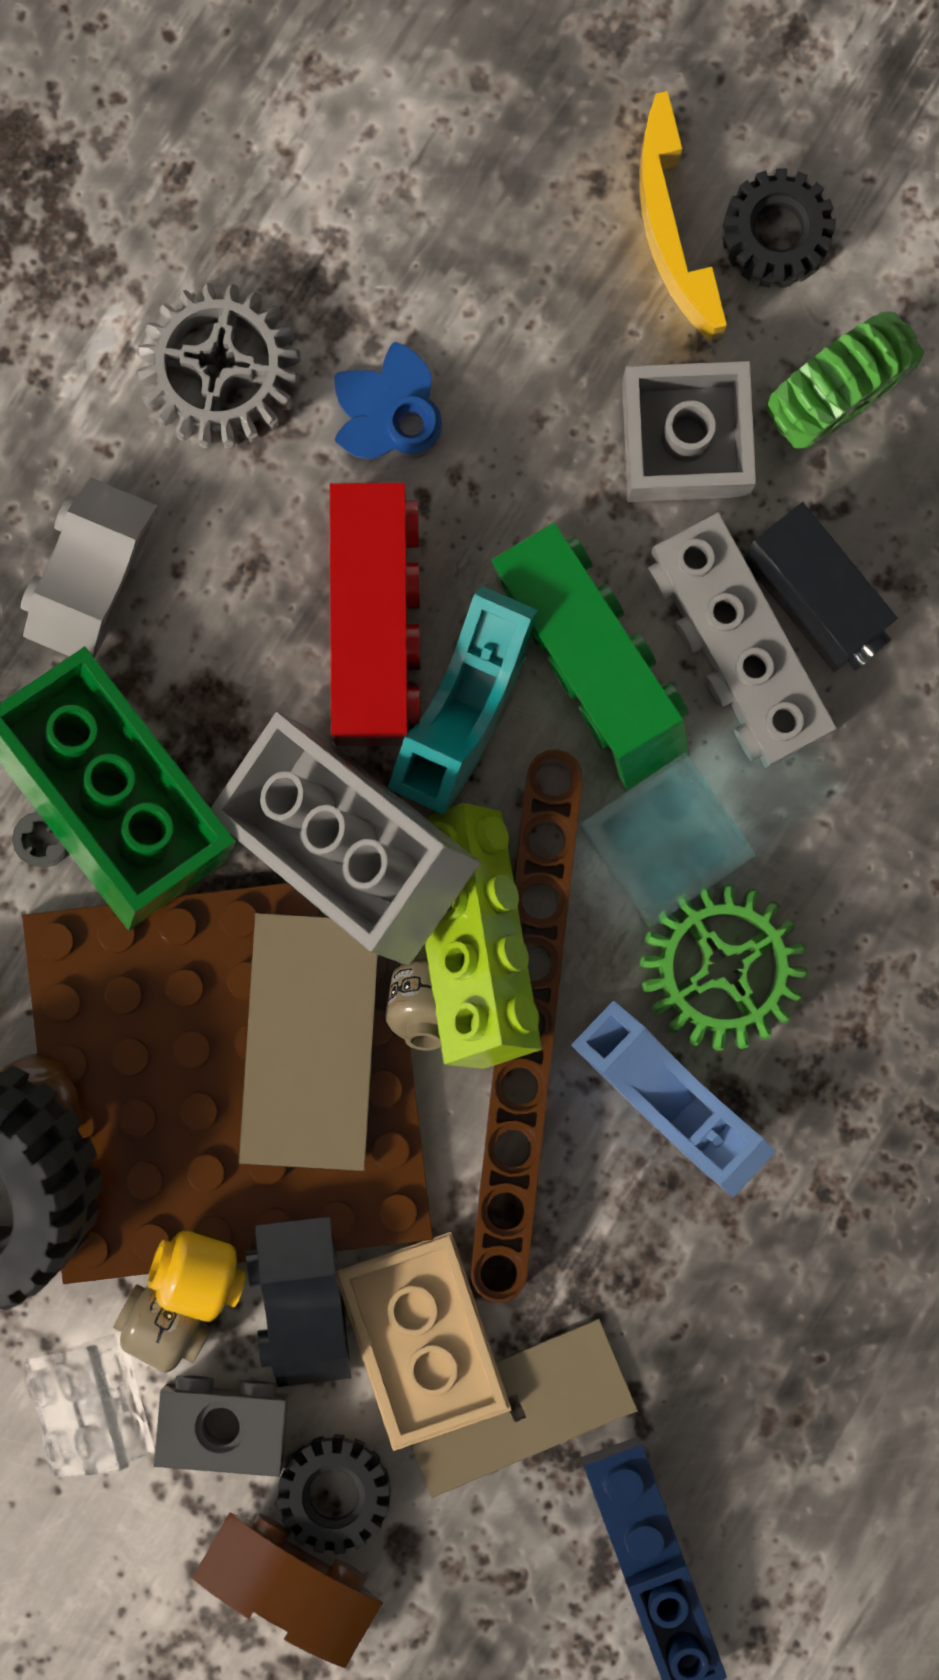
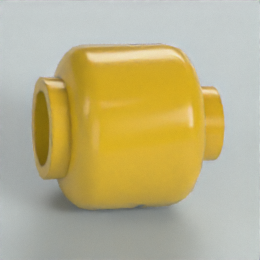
M181 1231L171 1242L162 1240L159 1244L151 1265L148 1288L156 1290V1301L160 1307L210 1322L222 1312L225 1305L231 1307L237 1305L244 1287L246 1272L237 1269L236 1250L232 1245L190 1231Z

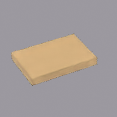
M452 1232L337 1271L339 1288L393 1451L512 1411Z

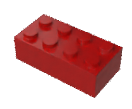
M329 483L331 735L336 746H402L405 736L416 724H420L421 719L420 686L409 687L408 670L420 669L419 624H408V609H420L419 562H408L407 548H419L418 500H407L405 483Z

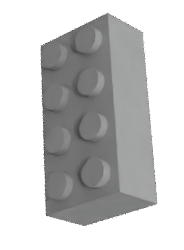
M278 712L274 714L210 808L233 837L370 952L408 966L481 863L316 730Z

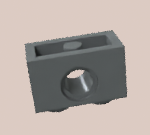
M178 1375L176 1376V1385L166 1384L160 1390L154 1467L280 1477L284 1461L289 1394L275 1393L276 1383L259 1380H240L238 1390L213 1388L214 1378ZM216 1408L229 1409L239 1420V1433L227 1440L214 1437L206 1426L207 1413Z

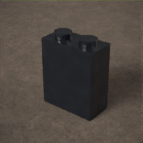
M803 501L753 541L744 556L749 569L834 673L847 662L856 671L892 641L886 630L898 617Z

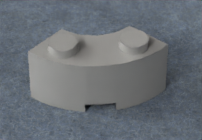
M91 477L76 498L68 495L63 501L55 521L54 528L61 531L52 557L43 576L34 575L31 578L22 598L21 609L28 612L23 637L68 656H71L85 646L95 658L121 607L115 604V601L129 569L136 571L158 505Z

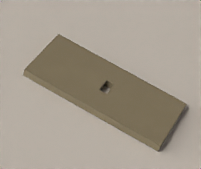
M597 1318L496 1361L507 1397L509 1398L517 1394L525 1417L514 1421L511 1411L421 1441L410 1445L431 1498L637 1412V1408L600 1319Z

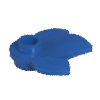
M393 342L386 353L382 373L368 370H348L335 374L334 385L338 402L345 414L351 418L338 431L335 442L349 454L363 459H376L393 450L405 455H418L431 449L438 441L442 431V418L437 406L429 399L432 384L431 373L426 363L413 350L401 343ZM408 416L420 418L424 424L422 430L416 435L405 434L400 428L404 418Z

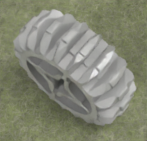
M206 283L202 289L204 301L194 303L191 293L188 290H183L179 293L184 307L183 310L177 313L167 303L162 304L159 308L163 319L168 323L165 327L151 322L146 324L144 330L147 336L158 344L138 346L137 355L139 359L153 365L137 370L136 376L140 384L154 385L142 396L146 406L156 407L164 404L156 416L158 423L162 427L172 424L180 417L175 432L178 439L186 441L197 427L199 428L198 440L202 448H210L214 432H221L225 448L233 449L236 443L233 431L243 428L246 438L249 442L253 443L259 439L256 427L253 424L258 419H261L271 429H275L279 424L276 415L270 409L271 405L283 410L291 409L293 400L280 387L296 388L300 386V375L293 370L285 368L300 363L301 354L299 349L284 347L295 338L294 330L290 325L274 328L281 318V311L277 306L269 307L258 315L262 304L261 294L253 291L248 295L244 303L240 304L237 285L229 284L225 290L224 299H217L213 285ZM214 323L211 336L204 343L199 345L183 344L181 350L176 349L180 342L193 330L203 325ZM236 325L250 330L262 341L269 353V365L255 363L254 357L241 354L235 349L237 341L235 337ZM224 345L230 367L233 366V369L223 368L220 377L216 378L214 388L210 370L205 365L216 364L218 355H222ZM170 367L182 369L185 376L194 377L202 382L201 394L203 403L201 409L187 403L175 392L171 385ZM256 383L262 384L258 392L246 403L234 409L220 411L224 409L227 396L234 389L239 387L254 388Z

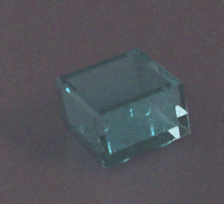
M686 752L583 821L579 827L648 928H651L756 856L752 847Z

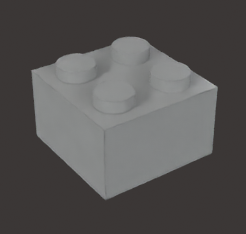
M750 361L626 366L622 380L628 502L749 497L756 485Z

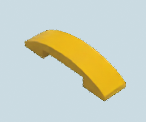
M668 91L655 94L641 150L639 193L642 218L653 259L670 295L692 325L708 341L712 342L722 339L727 324L713 268L707 267L688 272L663 174L664 169L679 165L682 153V145Z

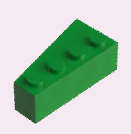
M555 522L491 559L497 581L506 596L538 610L530 636L539 650L546 648L550 653L547 660L566 695L571 699L578 697L582 705L578 706L589 727L588 731L599 749L602 750L609 746L613 751L618 770L616 777L627 795L690 758L683 717L687 716L689 711L684 700L671 682L661 686L650 668L657 663L650 648L638 632L629 637L618 620L625 615L615 594L606 583L597 588L586 570L593 567L578 538L573 535L565 539Z

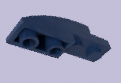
M637 1436L580 1457L661 1680L726 1679V1672L640 1437Z

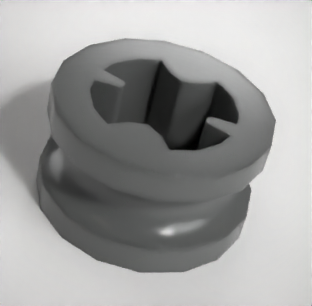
M38 812L29 813L18 821L13 830L12 843L14 851L21 860L34 867L48 868L57 865L64 860L68 853L59 840L57 844L47 846L46 856L43 857L34 856L37 851L36 848L30 846L27 849L26 835L36 834L37 824L45 823ZM48 827L47 831L53 833L52 830Z

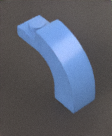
M614 1000L571 1044L639 1113L732 1198L776 1153L765 1139L716 1098L640 1022Z

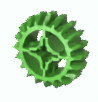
M893 311L881 312L878 315H873L864 323H859L851 331L843 334L816 356L809 359L806 364L792 373L791 377L780 384L778 389L771 394L765 410L773 419L772 425L782 438H787L793 448H809L813 444H817L879 401L918 367L924 355V350L916 340L918 336L909 324L905 323V321L903 322L896 312Z
M725 884L723 886L721 903H714L709 886L700 887L698 889V899L701 907L697 909L693 907L691 901L685 895L676 898V906L683 917L678 921L666 911L660 912L657 920L669 930L668 935L664 937L658 933L649 932L645 937L646 943L661 948L660 956H643L640 958L641 967L646 969L658 968L659 978L649 979L642 983L643 991L652 992L662 988L666 997L651 1006L652 1012L655 1015H659L672 1006L678 1014L669 1022L667 1029L674 1034L682 1029L686 1021L693 1024L688 1043L694 1046H698L703 1040L705 1030L713 1031L711 1043L715 1051L724 1050L726 1032L733 1031L737 1047L739 1049L748 1048L750 1039L746 1028L753 1026L761 1039L767 1040L770 1038L772 1031L764 1018L770 1014L776 1021L786 1024L791 1016L787 1010L778 1005L780 999L784 998L790 1002L797 1003L803 997L799 990L786 986L788 978L801 979L806 978L808 975L807 968L802 966L789 967L788 956L804 953L806 951L805 944L799 942L785 946L782 936L791 933L796 928L795 922L788 920L776 928L773 926L770 920L780 909V905L776 901L766 905L761 913L753 910L759 898V892L755 889L747 891L741 905L735 904L736 891L733 884ZM726 916L739 919L752 926L759 934L739 946L724 943L715 931L712 932L705 918ZM689 930L696 941L695 945L700 953V965L692 976L676 985L673 971L674 954L682 936ZM747 949L750 951L747 956L738 961L739 969L732 970L738 974L737 978L733 981L734 984H730L723 977L715 980L710 979L699 986L697 985L698 980L709 974L708 966L715 964L709 961L710 956L714 953L713 951H718L723 958L739 955ZM770 950L773 963L772 980L765 997L758 1004L752 995L753 991L747 980V971L755 959ZM708 989H718L724 992L732 1003L736 1004L743 1016L729 1020L712 1018L695 1010L687 1001Z

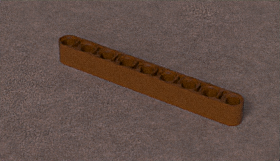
M559 749L546 750L532 760L527 771L524 786L514 883L519 895L518 910L525 945H535L544 949L550 958L551 966L549 973L544 978L536 981L530 980L534 1004L544 1022V1028L540 1035L542 1050L495 1065L492 1071L471 1258V1278L476 1291L485 1299L493 1302H507L517 1297L525 1286L528 1274L582 788V770L580 765L572 755ZM555 763L563 766L568 771L571 785L565 793L551 796L545 794L539 788L536 782V773L541 767ZM541 824L555 826L564 837L562 851L553 857L540 856L530 846L529 835L535 827ZM533 885L547 886L554 891L557 897L556 911L548 918L537 919L531 917L523 907V894ZM514 1068L529 1070L537 1081L535 1095L524 1104L511 1103L502 1093L501 1084L503 1077ZM508 1130H517L524 1133L530 1142L528 1157L518 1165L504 1164L495 1155L494 1146L497 1138ZM509 1192L521 1199L523 1214L516 1224L510 1227H501L490 1220L487 1208L494 1196ZM494 1255L509 1257L516 1265L517 1273L515 1279L505 1288L495 1289L489 1287L481 1278L480 1271L483 1263Z

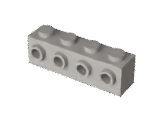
M719 512L653 546L650 554L653 565L646 568L649 578L662 600L672 597L683 617L676 621L677 629L689 651L694 654L701 650L712 670V672L705 675L706 682L717 703L721 707L730 704L741 726L735 728L734 732L748 759L752 762L760 758L764 768L767 769L837 729Z

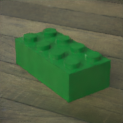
M85 646L0 703V764L128 931L227 862L236 841Z

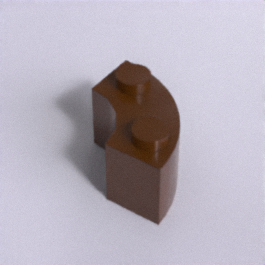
M230 1512L192 1579L247 1619H250L254 1612L268 1622L287 1631L284 1641L322 1660L346 1668L383 1604L379 1598L363 1586L367 1576L342 1560L335 1559L332 1565H329L308 1554L287 1540L291 1534L289 1530H286L283 1525L263 1514H258L255 1521H251Z

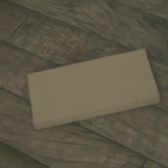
M255 913L240 1164L365 1171L378 954L370 952L331 918Z

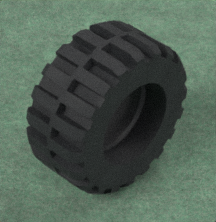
M12 1065L3 1072L0 1071V1178L10 1195L14 1212L13 1226H0L1 1310H8L19 1306L29 1296L37 1295L79 1252L89 1238L88 1231L96 1224L100 1205L95 1198L102 1192L101 1172L98 1168H91V1162L97 1157L90 1136L83 1138L77 1128L83 1122L72 1107L66 1111L55 1100L58 1096L55 1090L45 1082L39 1086L34 1085L28 1081L30 1076L28 1072Z

